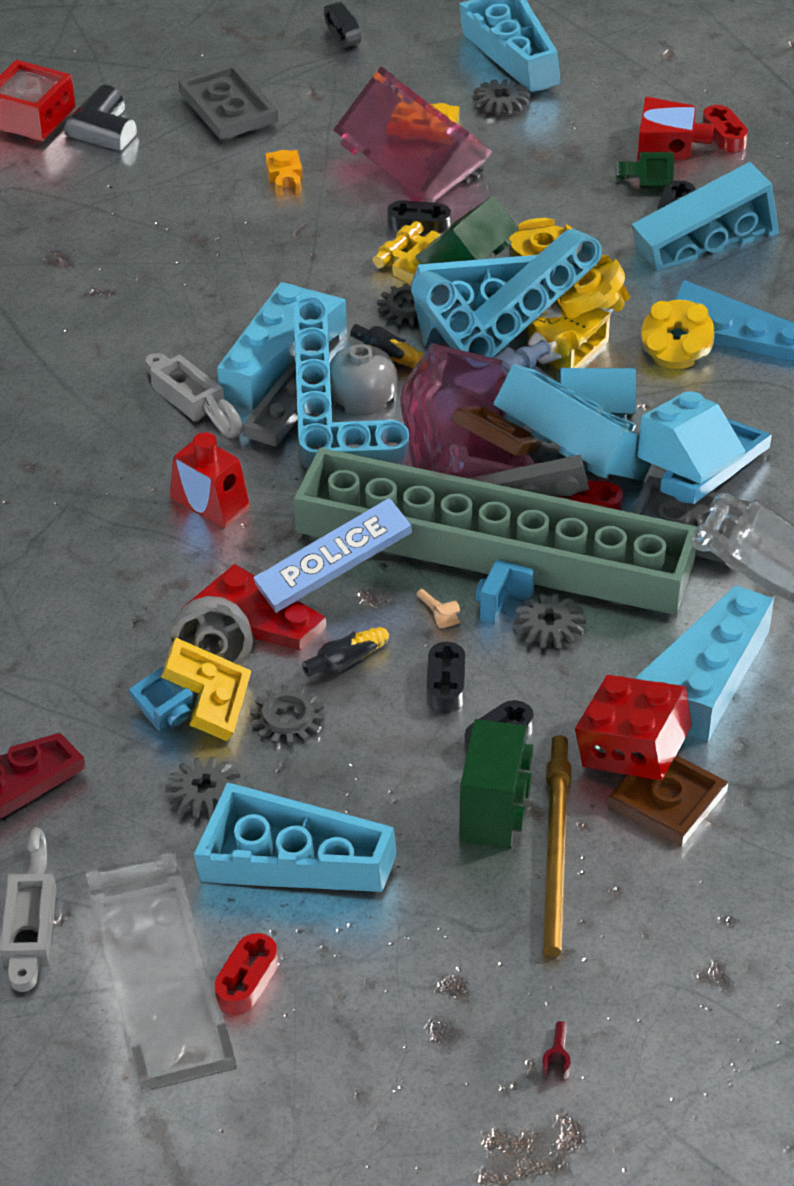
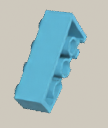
M751 162L631 224L636 249L657 272L696 260L698 254L706 251L712 254L724 251V246L739 241L744 245L754 242L757 235L766 233L770 237L779 234L772 183Z

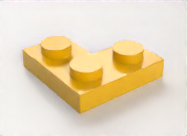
M175 638L170 646L161 678L198 693L189 725L228 742L236 727L251 670Z

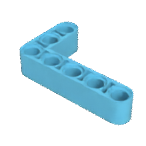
M569 229L563 232L475 312L472 311L450 281L434 272L426 271L417 275L413 280L411 291L414 299L451 349L472 364L481 365L493 358L599 262L602 255V246L596 238L579 230ZM582 244L581 250L577 254V249ZM553 268H555V273L550 278V273L553 270ZM438 285L436 294L430 298L431 290ZM529 291L528 298L523 302L524 295ZM457 312L456 319L450 324L451 317ZM502 315L501 322L496 326L497 319ZM476 339L475 345L469 350L470 343Z
M308 296L301 298L294 306L298 439L301 464L306 469H309L318 449H311L310 447L316 445L338 452L401 465L405 464L409 454V432L403 423L396 420L332 422L326 304L317 297ZM315 350V351H317V352L310 353V352H307V351ZM313 381H314V382H319L318 384H314V385H313V384H308L309 382H313ZM313 413L320 414V416L312 417L309 415ZM392 442V443H397L398 445H397V446H387V445H385V444ZM358 444L360 447L351 448L348 445Z

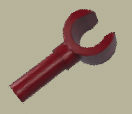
M563 1021L556 1023L553 1046L544 1053L542 1058V1075L546 1078L547 1068L552 1063H559L564 1066L563 1080L569 1078L571 1059L568 1052L565 1051L567 1024Z

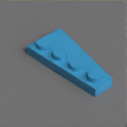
M683 280L675 300H688L706 306L714 325L713 344L794 361L793 322ZM674 329L670 332L675 336L688 334L683 329Z
M727 418L745 449V458L701 484L667 470L661 479L660 492L671 495L680 502L695 504L770 448L772 434Z

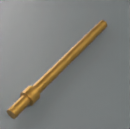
M556 735L552 738L551 760L546 764V783L550 786L543 953L549 957L559 956L562 948L567 786L571 784L572 765L568 762V738L563 735Z

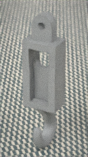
M153 353L146 357V370L151 374L152 388L195 422L208 416L221 434L227 438L235 439L242 433L243 424L235 408L228 401L224 400L223 387L180 354L171 359L162 353Z
M34 827L29 831L27 849L30 851V861L26 874H8L0 955L3 967H8V978L11 987L19 992L32 989L37 982L38 967L49 966L57 889L54 874H45L47 845L45 834L39 827ZM29 929L38 933V940L35 943H15L16 935L23 930Z

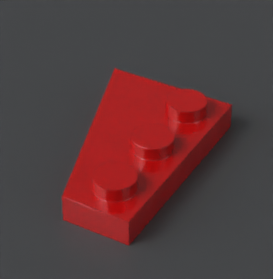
M233 564L192 599L195 600L206 596L225 598L237 604L245 613L255 639L301 651L326 629V617L298 600L275 613L255 585L253 578L255 575L236 564Z

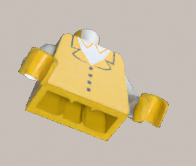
M623 284L617 292L619 299L608 308L597 307L575 318L567 317L557 301L549 306L527 326L529 328L528 347L533 346L540 340H545L551 349L550 354L538 359V362L541 364L550 363L559 370L561 368H579L609 340L610 313L621 311L625 301L630 299L625 285Z

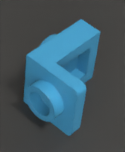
M496 559L487 579L482 578L477 586L475 601L480 603V620L495 624L508 597L523 601L527 598H532L534 593V570Z
M163 666L129 688V696L158 732H161L169 725L172 728L179 726L191 715V710L193 709V693L189 688L182 690L179 685L161 678Z

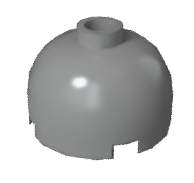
M367 344L352 345L337 352L330 361L331 404L334 407L336 402L345 407L346 413L368 415L381 412L386 409V402L392 398L394 401L397 398V370L392 359L382 349Z
M206 596L192 600L180 609L171 627L170 646L175 638H178L242 667L246 664L247 656L252 649L253 637L247 616L237 604L222 597Z

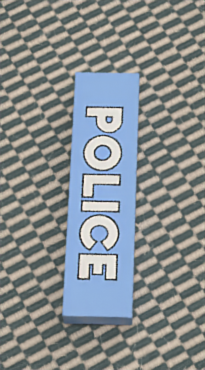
M388 498L253 577L255 585L275 613L408 536L412 533L411 524L393 501Z

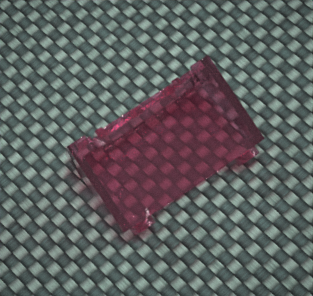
M382 66L379 67L333 129L334 132L343 138L339 143L354 156L358 151L367 156L405 186L408 190L404 195L412 201L435 202L482 166L493 153L469 131L453 122Z
M432 343L406 379L400 395L403 421L409 432V452L412 467L470 479L534 464L531 456L521 455L513 458V455L451 421L456 408L482 405L504 417L503 411L493 405L507 377L501 368L503 360Z

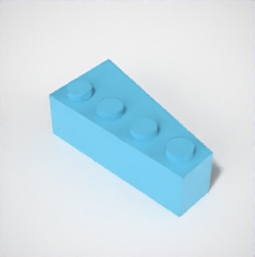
M469 0L459 3L463 35L520 84L525 86L530 92L542 91L561 84L558 51L526 0Z
M537 255L420 264L417 267L413 280L417 275L426 271L438 274L456 287L472 311L475 312ZM555 268L551 271L550 278L554 275ZM438 285L431 290L430 298L436 294ZM529 291L524 295L523 302L528 298ZM414 299L424 349L446 342ZM457 312L451 317L450 324L456 319ZM502 315L497 319L496 324L501 322Z
M280 282L217 367L218 384L223 387L224 400L232 405L254 410L295 359L294 306L298 300L303 297L313 296L321 299L326 304L328 342H330L333 338L340 339L347 333L346 299ZM310 350V351H307V352L313 353V352H317V351H315V350Z
M512 364L493 404L506 412L504 415L506 420L521 427H524L526 424L533 429L531 432L533 437L548 444H551L553 441L560 445L558 451L566 457L581 455L582 460L588 463L586 469L595 475L607 478L609 474L644 481L652 463L637 457L640 432L634 431L636 427L634 423L610 413L602 412L604 407L584 397L574 395L571 398L573 390L534 369Z
M735 585L634 678L686 686L692 727L688 735L709 741L769 633L774 598Z
M227 782L194 853L200 883L371 892L383 891L397 857L394 827Z

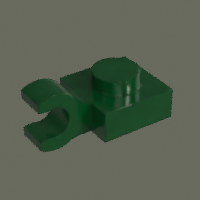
M640 152V162H617L616 179L639 178V188H666L670 182L674 181V152Z

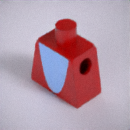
M645 97L639 130L637 160H640V152H674V160H687L691 158L693 143L712 144L714 124L695 123L696 107L694 105Z
M209 432L197 434L191 443L175 454L172 461L170 498L224 529L250 508L241 463L236 456L217 446L214 434Z

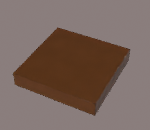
M482 405L456 408L451 418V421L515 456L537 453L543 442L533 437L531 432L509 422L504 417Z
M676 755L662 781L627 775L609 796L608 807L683 846L727 792L728 781Z

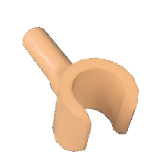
M424 589L418 590L417 597L433 611L438 628L461 624L456 614L460 612L457 601L441 604Z

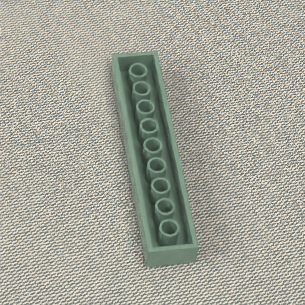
M324 448L318 449L294 497L296 533L321 538L390 498L411 524L412 533L382 550L384 552L485 574L490 573L496 559L532 568L534 570L535 585L673 615L678 613L695 561L698 535L697 526Z

